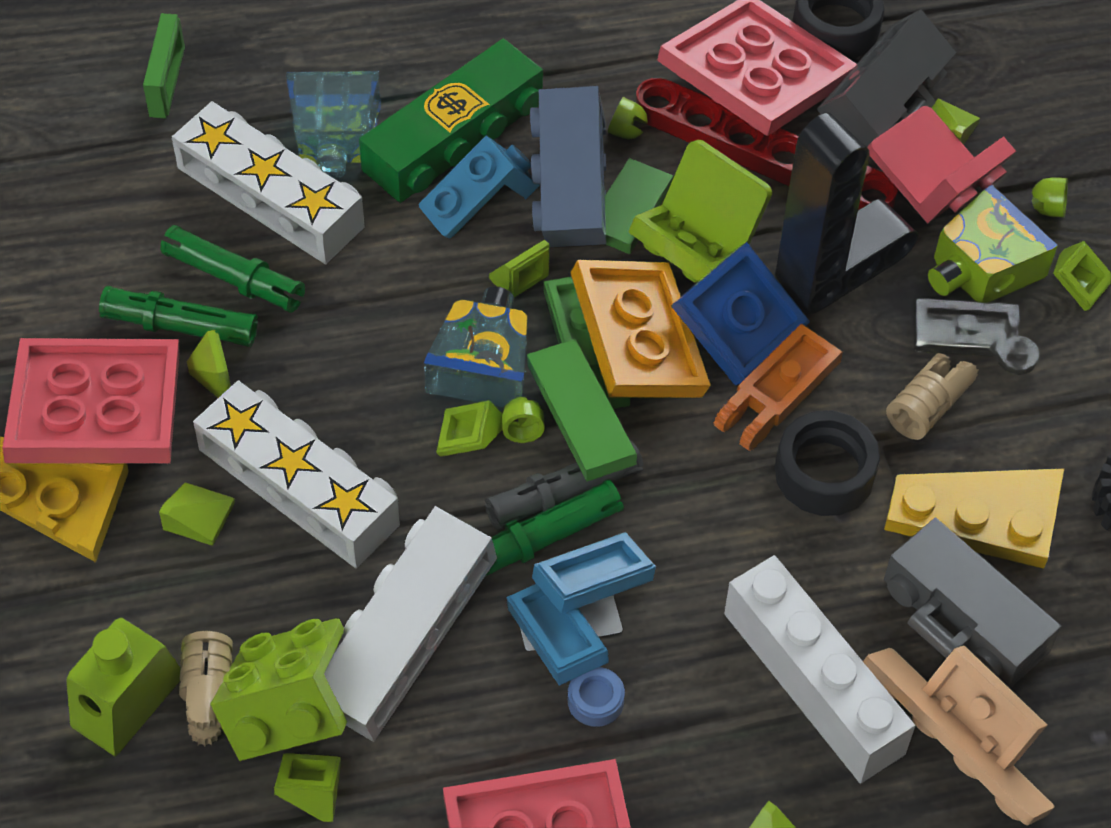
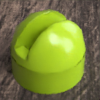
M622 97L607 132L627 140L637 138L643 132L633 126V123L638 121L647 124L648 120L645 110L636 102Z
M1052 177L1039 181L1032 189L1034 209L1040 214L1049 217H1065L1068 179Z
M516 397L505 405L502 413V430L507 439L517 443H528L538 439L545 430L544 414L539 403L534 400H527L526 397Z

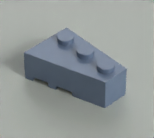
M599 87L538 89L539 107L530 109L532 137H540V154H532L531 156L533 184H541V201H533L532 203L534 231H542L544 239L549 243V247L607 244L606 190L604 184L606 154L603 152V135H606V121Z

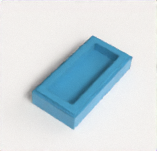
M624 532L534 564L532 579L558 611L563 614L653 581L656 566L630 536Z
M537 584L506 597L508 610L558 685H562L609 663L607 648L579 608L561 614Z

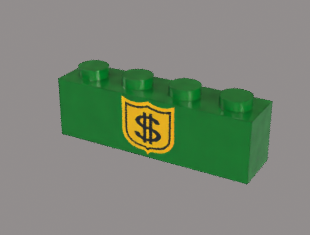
M501 39L359 138L361 170L399 203H402L414 193L424 191L436 177L450 167H455L486 135L495 140L503 133L506 127L523 115H529L531 108L539 106L538 89H543V69L506 39Z

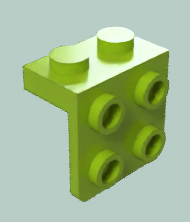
M696 140L687 145L663 204L636 215L628 233L643 242L644 247L649 252L666 258L679 267L686 278L697 283L738 247L746 242L750 245L771 199L772 189L766 182L703 140Z
M336 618L321 622L320 619H310L288 632L273 636L270 633L257 634L247 639L240 646V651L230 667L231 669L224 675L223 682L210 703L239 761L342 735L348 721L324 675L344 633V627L340 619Z

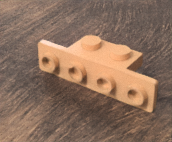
M966 646L954 648L928 682L892 648L868 654L863 661L888 693L913 715L912 720L917 728L927 736L937 739L954 755L953 760L957 767L967 776L978 779L995 796L996 804L1007 816L1021 821L1024 825L1028 826L1046 817L1053 810V803L1014 766L1047 727V724Z

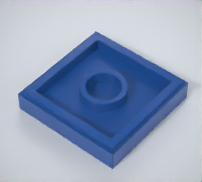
M747 242L738 247L671 305L735 386L740 384L800 324L806 326L810 323V320Z

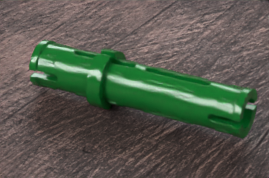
M178 225L171 226L165 232L164 236L181 243V247L162 240L160 250L163 255L177 259L238 287L239 293L252 299L258 296L289 313H293L300 306L301 301L285 295L284 291L304 297L305 284L270 270L267 262L258 258L248 260L183 230Z
M106 285L99 302L100 318L143 325V329L150 332H157L158 329L204 337L207 331L215 330L219 334L220 340L246 347H252L257 333L258 316L256 314L234 312L217 307L166 298L164 293L153 290L149 294Z
M607 479L590 490L521 523L513 520L505 524L504 531L491 537L497 559L486 576L519 560L524 564L534 559L535 552L606 517L623 511V503L621 501L617 502L621 497L611 480Z

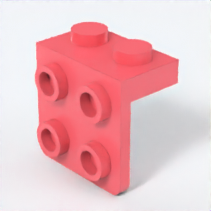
M922 106L874 139L867 147L870 153L869 156L927 224L948 208H951L954 213L958 212L978 195V192L975 190L978 186L984 190L991 184L994 185L1007 173L1002 165L1016 152L1003 136L976 157H973L936 112L928 106Z

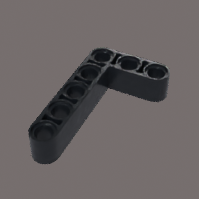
M831 113L817 116L803 129L798 137L775 271V278L810 313H817L899 262L912 250L918 240V233L883 199L875 200L858 210L870 155L869 149Z

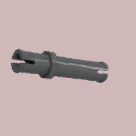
M630 440L637 453V465L587 482L577 462L544 476L540 473L527 477L526 483L509 491L486 498L485 508L488 517L495 529L499 531L505 528V524L513 520L520 521L538 513L540 514L574 496L590 490L607 479L614 482L642 472V466L644 465L639 449Z

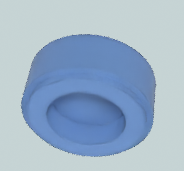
M598 667L570 681L568 687V707L573 717L579 722L593 727L604 726L616 720L622 712L625 689L621 679L613 671Z

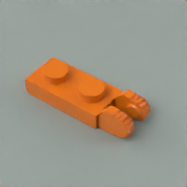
M800 324L738 385L737 392L717 413L713 422L714 426L725 433L741 419L749 406L759 415L744 429L739 444L748 451L753 450L767 437L773 425L778 426L841 363L843 352L805 325Z

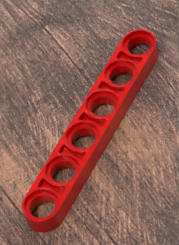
M650 78L638 86L635 102L645 110L648 125L689 143L703 140L737 164L790 186L793 163H780L774 159L773 155L780 151L791 152L795 155L799 136L781 128L766 136L713 99L667 79ZM651 96H660L667 99L669 104L662 108H654L647 105L645 100ZM694 114H702L709 117L712 122L706 126H695L689 123L687 118ZM735 133H746L751 135L755 141L749 145H739L734 143L729 137ZM867 166L862 192L867 189L879 190L887 197L885 202L891 208H894L898 191L897 187L885 173ZM862 195L858 210L871 203L864 199Z

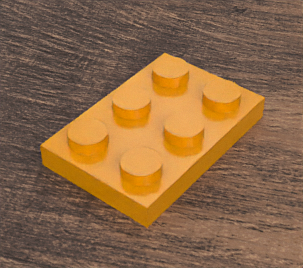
M577 260L570 273L608 397L703 398L711 385L693 333L671 307L681 296L669 262Z

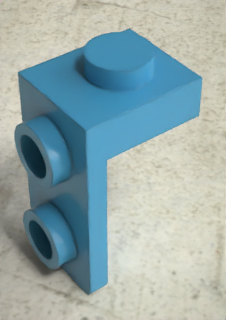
M486 135L419 203V208L443 236L452 238L504 184L525 199L540 185L533 184L532 176L528 172L531 168V162L518 148L511 145L506 150Z

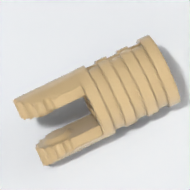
M940 353L936 354L887 406L886 414L892 426L899 433L910 439H922L976 380L979 370L976 369V365L960 361L959 364H956V368H952L949 371L951 367L949 357Z
M214 631L194 632L186 635L181 641L182 654L180 665L182 668L180 669L181 683L179 695L186 701L189 735L192 736V741L198 742V745L203 744L204 747L207 744L212 745V742L217 741V737L221 735L222 727L210 703L222 684L224 675L232 666V639L225 634ZM203 642H209L208 651L203 650ZM205 662H208L207 675H205Z

